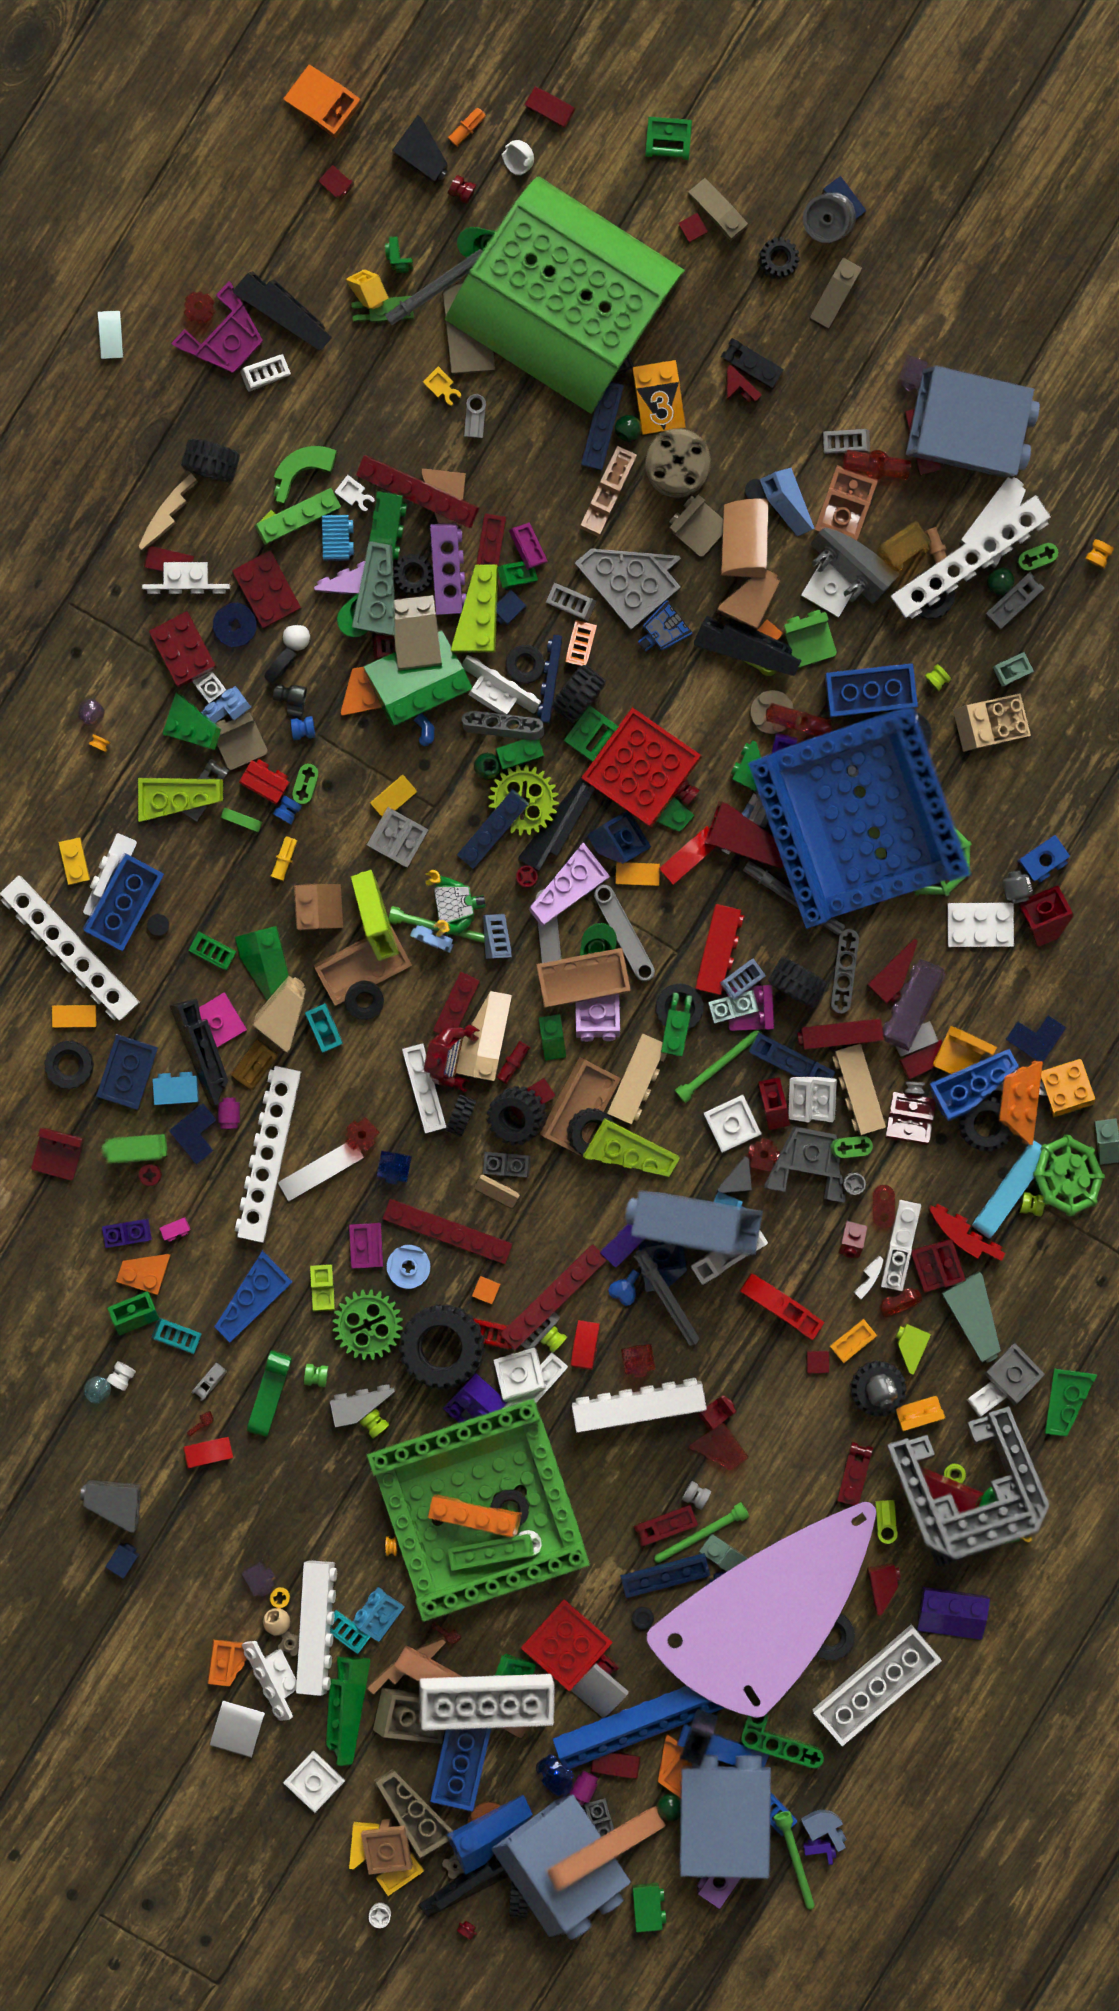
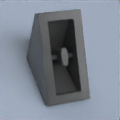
M746 1156L742 1158L717 1188L719 1192L752 1190L749 1159Z

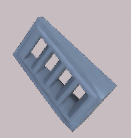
M505 914L483 915L486 959L512 957ZM490 921H499V925H491ZM498 929H499V931H500V934H493V933H492V930H498ZM494 938H500V942L494 943ZM495 947H500L501 951H496Z
M751 959L721 981L720 984L733 1001L766 975L756 961ZM745 969H747L749 973L752 975V977L754 978L753 980L749 977ZM740 973H742V975L745 977L748 984H746L742 977L739 975ZM734 977H736L737 980L740 982L742 988H740L736 981L733 979ZM729 981L732 983V985H733V986L735 987V989L737 990L736 993H734V991H733V990L731 989V987L729 986V984H728Z

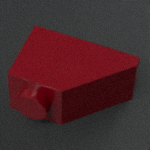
M780 1077L759 1081L768 1129L772 1130L790 1126Z

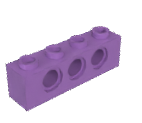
M457 523L431 524L436 615L462 613V607L466 599V593L461 594V585H465V574L460 572V564L464 563L463 550L459 551L458 542H462V529H457ZM445 542H450L454 548L450 552H445L442 550L441 545ZM445 564H452L455 570L448 574L442 568ZM452 585L456 588V592L453 595H448L444 592V588Z
M702 1876L697 1884V1887H699L698 1894L720 1909L741 1877H724L725 1882L722 1885H716L713 1883V1876Z

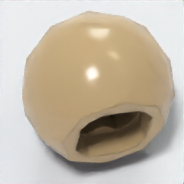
M273 1608L264 1616V1628L274 1636L286 1633L290 1627V1617L281 1608Z

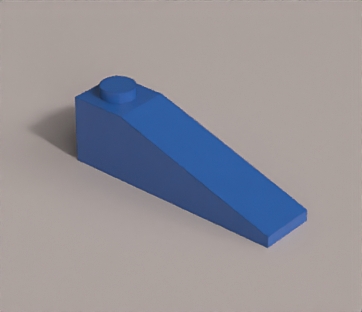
M1010 1049L930 1083L932 1097L941 1114L950 1121L968 1113L1004 1082L1005 1076L1019 1069V1066Z

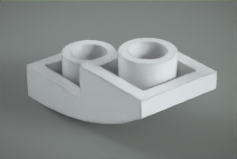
M212 671L193 681L209 703L226 691Z

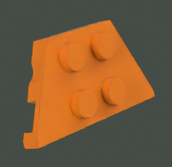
M363 667L352 669L341 709V716L382 708Z
M1033 1061L1032 1065L1022 1067L1015 1073L1005 1076L1000 1121L1005 1126H1008L1014 1135H1019L1023 1139L1022 1142L1027 1145H1033L1042 1061Z
M667 1733L658 1782L682 1799L683 1766H692V1763L680 1759L683 1747L678 1746V1741Z

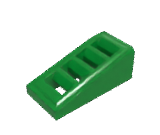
M199 931L188 950L226 971L237 951ZM203 938L206 941L201 950L198 951L196 949ZM209 943H212L213 946L209 954L205 955L204 952L206 948L208 947ZM218 946L221 949L216 959H213L211 957ZM224 951H227L228 954L222 964L219 961Z

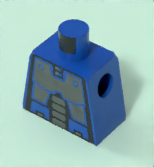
M666 600L643 625L647 635L641 638L638 643L645 652L655 644L663 651L691 636L692 631L668 600Z

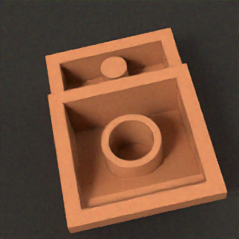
M836 466L815 530L821 531L823 528H830L857 541L878 479Z

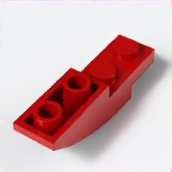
M936 1204L935 1207L929 1206L928 1209L940 1229L964 1251L978 1259L983 1251L1001 1261L1003 1260L1006 1253L1001 1251L1002 1246L992 1241L990 1244L983 1242V1236L973 1231L970 1235L967 1234L971 1226L966 1223L967 1218L957 1213L953 1217L947 1214L949 1209L939 1204Z
M750 1273L739 1290L810 1340L815 1338L825 1323L808 1309L753 1273Z

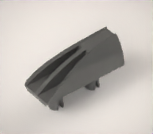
M823 528L810 543L820 553L812 561L813 567L820 562L822 563L817 570L818 572H822L830 563L852 584L844 591L845 597L854 592L849 600L850 602H854L862 594L874 604L900 576L896 570L873 551L839 531Z

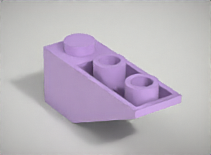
M365 561L357 564L358 568L350 571L348 568L338 572V577L330 580L329 577L317 581L318 585L314 586L315 591L351 595L359 594Z

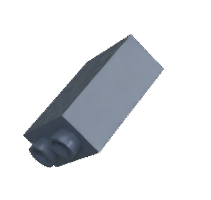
M938 366L923 369L906 455L1003 478L1017 475L1018 469H1026L1031 454V446L1024 444L1026 428L1034 427L1039 415V402L1032 401L1034 389Z
M639 1191L638 1199L632 1198L628 1203L626 1223L633 1225L632 1235L731 1254H756L763 1211L668 1193Z
M705 1755L701 1766L693 1763L692 1766H683L681 1876L769 1878L771 1767H762L761 1756H736V1766L726 1767L718 1766L717 1755Z
M574 1795L556 1799L491 1848L548 1936L566 1933L570 1940L581 1935L591 1927L587 1916L597 1908L603 1915L620 1905L624 1899L619 1891L631 1883L614 1857L571 1884L557 1891L555 1890L546 1870L601 1838Z

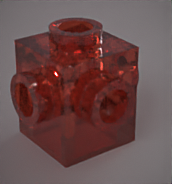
M194 291L185 298L186 302L183 305L186 310L184 313L191 322L195 320L199 325L202 322H208L214 316L213 313L216 311L212 305L215 302L208 293L203 295L201 291L198 293ZM201 302L203 304L202 308L199 310L195 309V305Z
M363 1117L358 1123L354 1120L346 1127L348 1132L344 1135L347 1138L345 1142L353 1151L355 1149L361 1151L363 1148L367 1151L375 1144L373 1139L380 1132L366 1117ZM358 1132L363 1134V1139L358 1138Z
M761 1138L760 1142L755 1141L754 1145L750 1144L747 1157L751 1158L750 1167L771 1172L773 1163H776L780 1155V1151H776L777 1146L773 1145L774 1141ZM763 1150L767 1151L765 1158L760 1157V1152Z
M651 1344L635 1345L621 1349L625 1375L634 1374L635 1378L648 1376V1371L656 1370Z

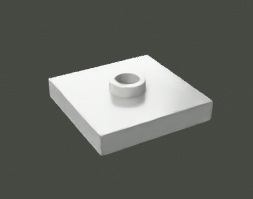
M820 562L801 596L839 618L853 594L852 592L845 597L844 591L852 584L830 563L822 572H818L817 570L822 564Z
M743 1095L704 1112L721 1152H725L761 1135Z
M535 1347L494 1360L504 1402L546 1390Z
M313 1750L283 1783L315 1813L345 1782V1779Z

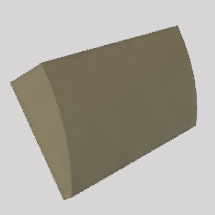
M463 284L450 285L443 290L445 315H447ZM446 321L452 375L495 371L493 351Z

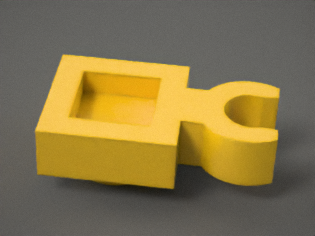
M439 366L423 381L438 398L443 394L446 403L450 406L454 405L449 399L450 395L456 394L459 398L462 397L458 390L450 388L454 382Z

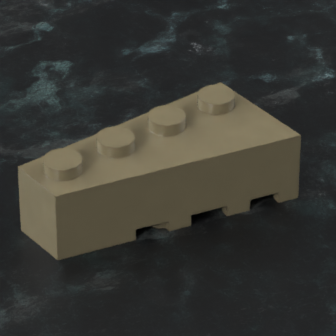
M393 1769L374 1780L400 1826H405L407 1838L419 1858L449 1841L446 1835L453 1830Z

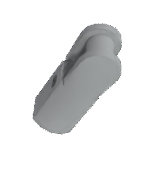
M215 1363L191 1393L197 1394L202 1402L225 1376L227 1371L220 1364ZM203 1382L210 1386L208 1391L201 1387Z

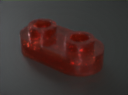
M882 1184L874 1189L872 1195L873 1221L880 1228H888L895 1221V1193L890 1186ZM883 1191L888 1193V1197L885 1200L880 1198V1193ZM886 1213L888 1215L887 1221H881V1214Z
M908 1288L901 1295L882 1300L879 1309L882 1316L889 1317L917 1305L923 1298L918 1289Z

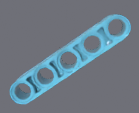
M1033 1140V1145L1026 1147L971 1227L988 1239L994 1235L1033 1180V1172H1035L1042 1145Z

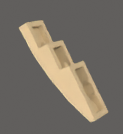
M192 474L188 475L172 491L156 512L139 544L142 551H145L148 546H151L176 524L171 516L187 503L182 495L198 483Z

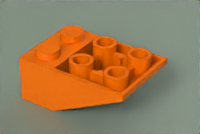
M310 64L283 98L284 101L335 139L361 105L360 98Z

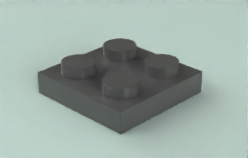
M1015 1343L984 1373L1014 1405L1045 1375Z

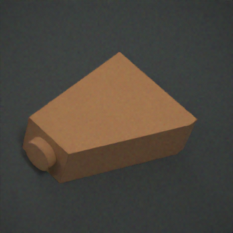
M422 469L425 483L462 500L464 499L466 473ZM435 513L438 524L457 523Z

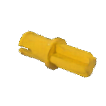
M285 837L280 853L276 855L277 861L271 874L272 877L284 881L289 863H292L291 858L297 840Z

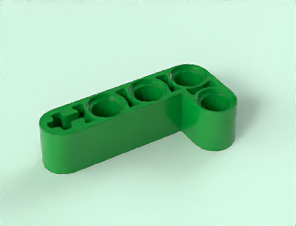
M271 1350L246 1431L268 1437L293 1356Z
M767 1713L758 1722L754 1721L752 1716H746L741 1739L747 1748L810 1768H818L822 1765L824 1756L819 1747L765 1730L768 1720ZM747 1733H756L757 1739L754 1742L746 1741L745 1736ZM769 1739H776L778 1745L774 1749H769L766 1746V1742ZM795 1745L799 1748V1751L796 1755H789L787 1748ZM803 1748H806V1754L813 1755L816 1752L819 1758L811 1762L809 1756L803 1755Z

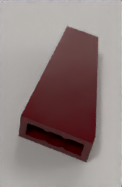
M718 801L704 843L776 868H782L784 864L775 838L729 804Z
M881 1018L801 1027V1032H797L798 1044L803 1045V1049L884 1040Z
M919 1466L932 1500L951 1494L959 1514L979 1508L984 1493Z

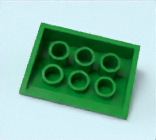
M442 630L438 632L442 665L398 670L396 652L363 667L390 726L399 724L473 689L464 668L456 654L451 651V646Z

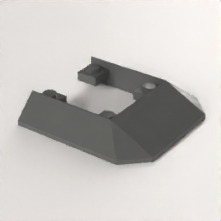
M1010 1407L990 1412L986 1417L967 1422L966 1426L974 1445L993 1440L1007 1476L990 1483L997 1502L961 1514L958 1513L951 1494L932 1500L918 1462L934 1458L935 1456L927 1435L910 1441L904 1439L887 1445L926 1545L954 1559L1037 1533L1049 1507V1502Z

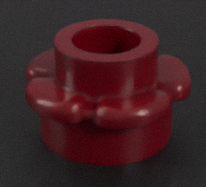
M466 1920L464 1923H459L460 1926L457 1931L470 1940H472L474 1935H477L474 1931L476 1929L474 1925Z

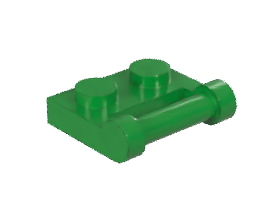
M648 117L645 157L657 155L682 157V160H689L692 120ZM653 140L684 143L683 149L654 147Z
M589 705L564 741L593 762L619 726ZM603 724L606 725L608 729L592 751L587 750V745Z

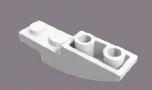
M899 1200L881 1287L903 1291L921 1204Z

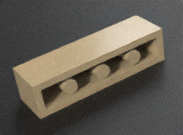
M645 1034L641 1035L607 1114L632 1124L633 1120L638 1121L642 1109H639L642 1100L646 1102L651 1091L648 1089V1085L651 1080L655 1082L660 1071L656 1068L659 1060L664 1062L667 1055L661 1053L663 1042Z
M861 1044L836 1050V1056H832L835 1068H840L842 1077L838 1078L842 1090L846 1089L848 1098H845L848 1111L852 1110L855 1117L851 1119L854 1131H859V1134L862 1135L885 1128L886 1125Z

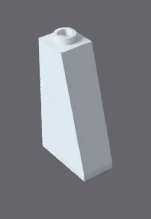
M1008 477L960 540V543L965 545L1020 507L1026 491L1023 488L1024 484L1015 477L1012 479ZM1004 528L1002 530V537L1004 539H1008L1011 528ZM987 540L984 542L985 551L993 552L996 545L993 541ZM1000 553L993 557L995 562L990 564L994 568L1000 561Z

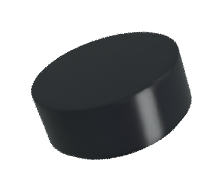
M752 479L747 483L745 494L748 499H763L765 497L760 479Z
M154 914L149 918L147 927L153 935L161 936L167 933L170 923L166 916Z
M641 1606L634 1610L632 1621L636 1627L646 1629L653 1624L654 1614L648 1607Z

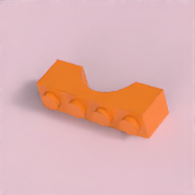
M437 1494L432 1496L428 1518L514 1537L518 1534L522 1513L501 1508L473 1505L457 1498Z

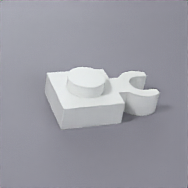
M349 475L345 477L335 491L338 496L351 506L357 501L360 509L364 512L368 511L363 506L365 500H370L372 503L375 502L372 496L362 494L365 487Z

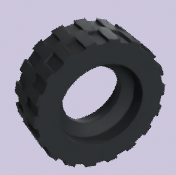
M924 571V572L919 573L918 575H916V576L912 579V581L915 580V579H916L917 577H919L920 575H922L923 573H925L926 571ZM932 578L929 584L936 585L939 589L941 588L942 583L940 579ZM915 590L911 594L912 600L916 603L921 602L919 590ZM954 590L948 594L946 591L942 592L941 599L936 605L922 606L920 608L922 612L918 616L923 619L933 620L945 615L954 603Z
M678 983L670 985L662 990L656 1000L655 1009L657 1017L666 1026L669 1003L673 998V993H678L679 997L684 998L687 995L692 996L689 1012V1030L702 1017L704 1006L702 997L696 989L687 984Z
M75 1041L57 1043L46 1055L44 1069L48 1075L47 1077L54 1085L60 1088L73 1089L82 1086L93 1073L94 1061L92 1060V1054L81 1043ZM66 1054L75 1055L80 1062L78 1072L71 1076L61 1073L58 1067L60 1058Z
M586 1108V1110L582 1109L579 1113H575L569 1121L566 1131L568 1132L567 1140H569L570 1146L576 1152L584 1155L590 1144L585 1142L582 1137L584 1126L591 1122L601 1125L604 1119L613 1122L612 1118L596 1108Z
M841 1613L834 1624L841 1631V1640L834 1646H827L823 1643L816 1653L820 1658L838 1660L837 1658H843L846 1653H849L854 1645L855 1632L853 1625Z

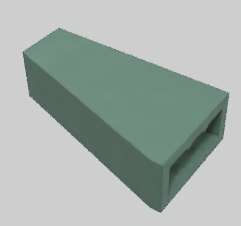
M978 1271L967 1277L966 1281L957 1283L941 1293L981 1362L986 1360L988 1363L998 1357L997 1353L1001 1350L983 1275Z

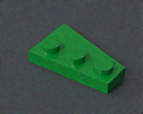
M175 693L162 734L215 750L221 728L199 712L183 695Z

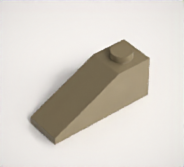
M706 178L688 192L730 242L747 229L748 223Z
M842 258L813 310L810 319L829 329L862 268Z

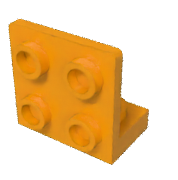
M950 1026L933 1066L953 1074L978 1063L985 1052L994 1055L997 1047Z
M1081 1059L1042 1071L1041 1078L1051 1105L1050 1110L1053 1118L1095 1104V1097Z

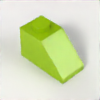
M905 1323L904 1327H899L895 1338L898 1339L897 1345L908 1372L914 1375L931 1334Z

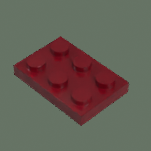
M271 550L232 570L263 629L301 609Z
M188 611L149 631L178 688L217 668Z

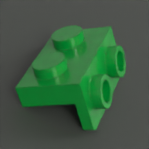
M389 237V243H385L386 259L390 260L392 270H396V273L409 272V269H413L412 258H400L398 237Z

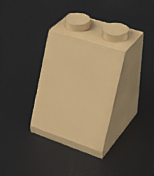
M290 976L285 979L257 1012L253 1023L257 1029L286 1052L291 1047L306 991L305 985L301 980Z

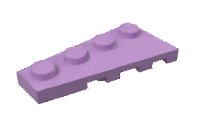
M583 842L532 904L529 911L539 924L543 926L598 887L610 876Z

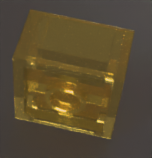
M916 520L881 544L878 551L887 564L893 569L897 568L900 571L904 567L902 564L922 550L924 553L928 552L931 541Z

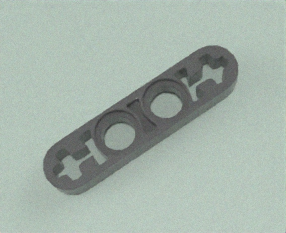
M468 711L463 714L461 719L464 730L470 733L537 740L544 735L543 723L537 718ZM490 722H498L494 727L487 726ZM512 724L519 725L516 729H508Z
M852 929L844 930L840 934L831 996V1007L837 1013H845L851 1006L859 936ZM848 932L852 933V937H855V942L850 943V948H854V953L841 951V946L846 948V941L843 940V936H847ZM844 954L852 957V964L848 967L840 963V958ZM840 976H847L849 978L850 984L847 988H840L838 986L837 980ZM836 990L841 992L849 991V995H844L843 1001L847 1002V1006L842 1007V1010H838V1006L835 1005V1001L840 999V994H835Z

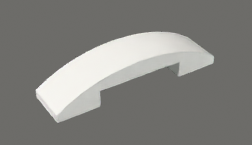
M354 1139L279 1181L278 1184L287 1200L290 1201L364 1157Z

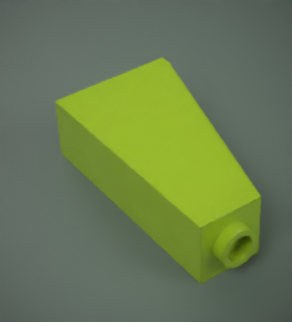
M372 870L351 876L366 936L378 961L398 955V948Z

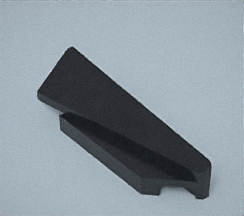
M252 271L247 273L233 290L234 294L318 350H322L332 339V336L325 331L323 323L275 279L266 284Z
M706 616L694 640L695 646L791 676L796 674L801 663V659L791 655L793 650L789 645L732 618H729L726 625H723L715 619Z
M580 777L555 809L557 813L551 814L553 821L547 820L545 822L547 827H541L539 833L537 832L518 859L540 871L550 852L558 856L595 788Z
M195 998L170 1005L171 1012L208 1103L210 1105H218V1099L223 1088L228 1083V1077L207 1019L201 1020L198 1000Z
M498 1859L492 1863L488 1860L483 1866L467 1874H461L418 1904V1906L427 1917H430L509 1877Z

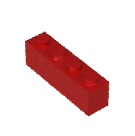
M715 904L695 989L718 995L725 991L720 982L725 979L726 971L732 969L734 958L730 957L732 948H737L739 936H735L737 927H742L744 915H740V909Z

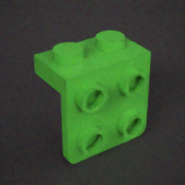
M820 610L808 613V617L801 620L799 616L787 620L788 624L783 626L788 645L793 650L792 656L801 659L799 667L836 655L837 652L828 626L826 612L821 613Z

